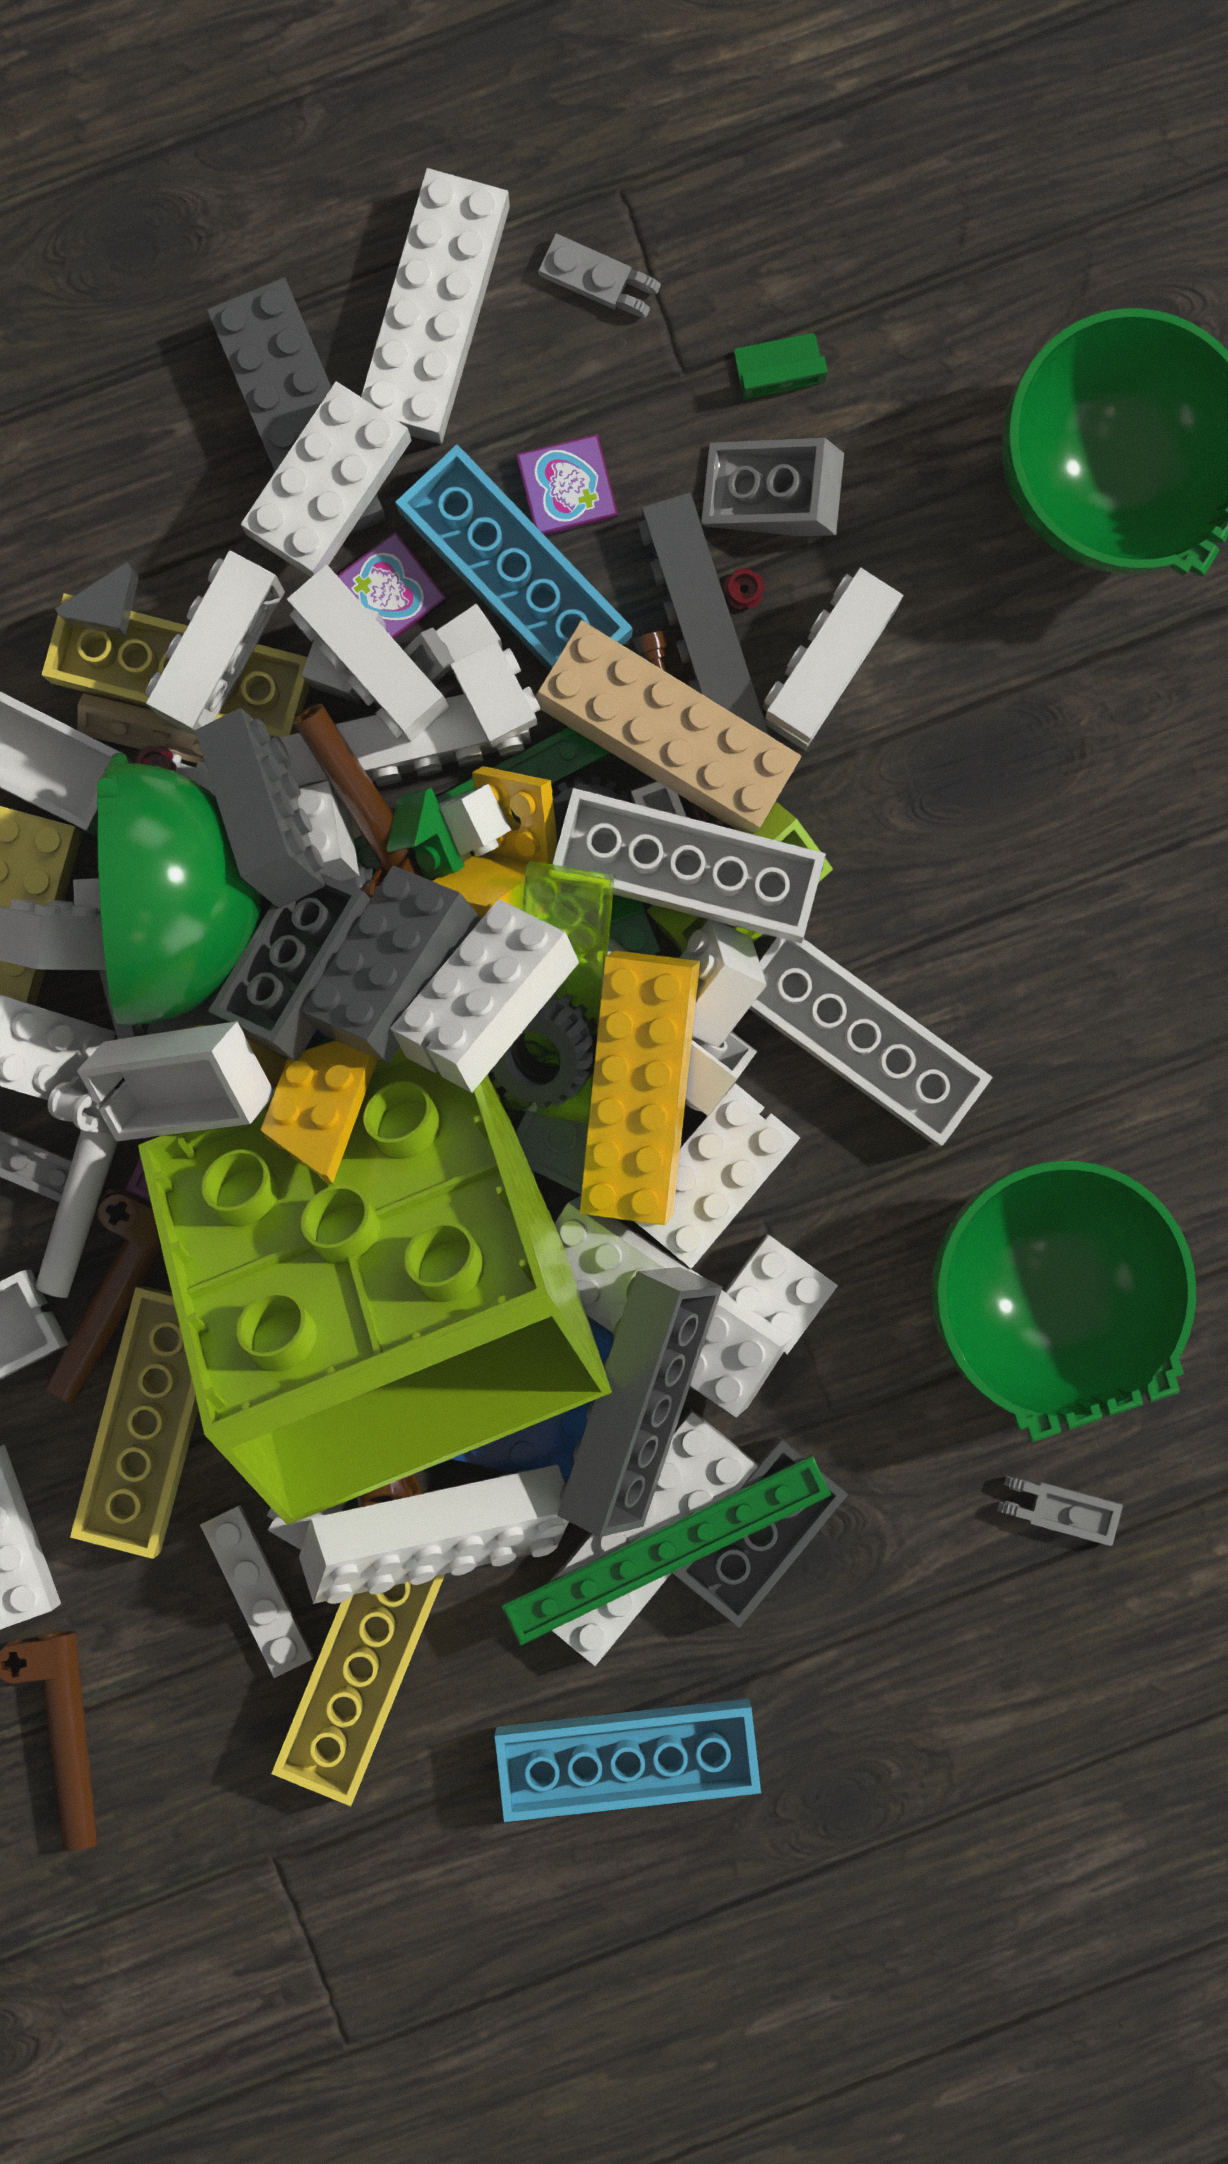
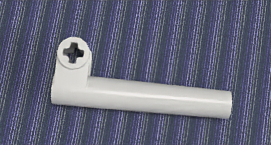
M72 1082L58 1084L49 1096L48 1110L50 1114L57 1119L73 1122L77 1128L81 1129L35 1285L36 1290L51 1296L67 1298L118 1143L99 1111L102 1105L117 1090L115 1088L101 1102L96 1103L84 1084Z

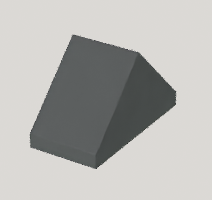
M126 562L55 608V610L69 625L126 636L139 577L129 563Z

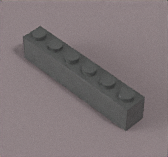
M691 492L642 507L643 520L636 522L643 546L651 544L656 559L649 562L656 586L664 584L668 600L662 602L669 626L677 624L681 640L675 641L677 653L682 666L690 665L694 680L688 681V686L768 734Z

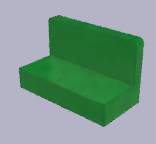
M814 333L740 347L734 351L743 400L823 384L826 381L828 371L825 356L820 357L817 338Z

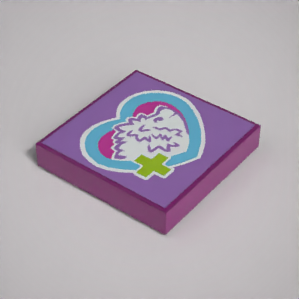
M598 434L516 454L533 524L544 536L618 518Z
M396 532L337 575L365 608L379 612L386 623V632L390 633L394 640L446 602L445 596Z

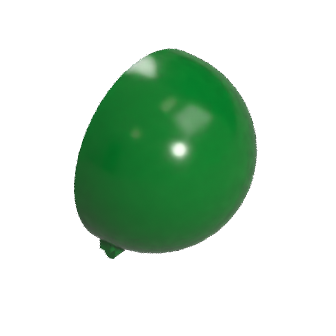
M1124 308L1094 314L1075 322L1052 338L1032 359L1017 382L1007 406L1002 433V459L1006 481L1020 514L1031 529L1059 554L1075 563L1095 570L1121 574H1140L1171 568L1182 576L1190 570L1194 574L1204 577L1220 551L1214 543L1224 544L1228 538V350L1208 332L1190 321L1165 312L1142 308Z
M115 753L111 756L97 783L100 910L105 967L113 1015L118 1026H132L157 1023L190 1012L207 1002L221 990L258 928L262 894L240 877L216 796L210 790L178 772L159 766L128 763L127 757L124 754Z
M1080 1161L1042 1162L1018 1168L998 1177L974 1194L959 1210L941 1241L935 1259L932 1275L933 1314L944 1349L963 1378L989 1401L1011 1412L1016 1428L1019 1430L1025 1428L1030 1442L1033 1443L1060 1434V1424H1065L1068 1430H1072L1101 1420L1104 1416L1110 1417L1142 1406L1141 1396L1144 1393L1147 1400L1151 1403L1180 1392L1176 1377L1184 1374L1179 1358L1188 1341L1194 1321L1196 1307L1195 1270L1190 1250L1177 1222L1159 1199L1143 1185L1125 1174L1094 1163Z

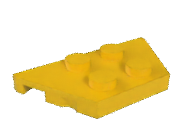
M338 1041L304 1050L298 1061L288 1058L260 1131L268 1141L279 1149L286 1150L302 1166H308L324 1182L333 1184L378 1059Z

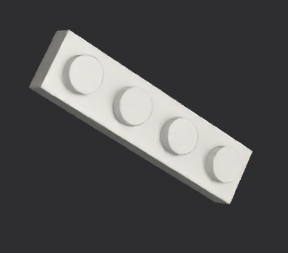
M241 1505L202 1523L200 1526L273 1677L280 1676L312 1660L314 1656Z

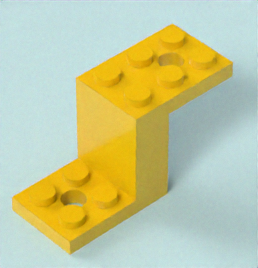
M482 766L472 772L474 789L489 784L511 830L496 839L499 844L497 848L478 857L473 855L463 862L465 867L455 873L440 876L433 880V882L460 892L479 915L480 920L498 899L535 917L563 898L561 880L553 879L551 874L558 846L551 780ZM511 809L516 816L520 817L521 824L513 818Z

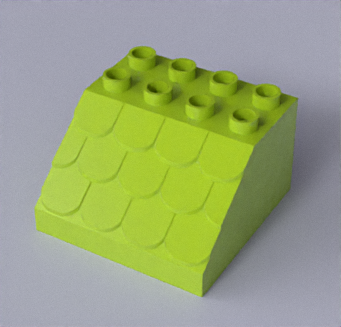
M399 1047L389 1064L377 1060L333 1184L324 1182L316 1172L306 1165L302 1166L286 1150L279 1149L268 1141L260 1131L272 1098L251 1124L161 1135L138 1145L204 1435L286 1525L305 1519L612 1393L566 1250L550 1212L545 1205L496 1087L491 1082L490 1073L470 1093L443 1078L439 1070L434 1073L406 1058L401 1047Z

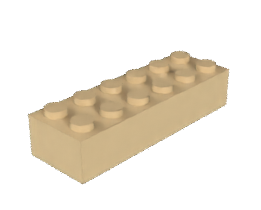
M582 620L535 696L540 709L734 829L749 834H754L761 827L801 758L800 754Z

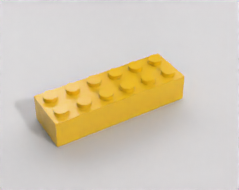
M616 950L605 956L580 1214L665 1225L673 1216L700 961Z

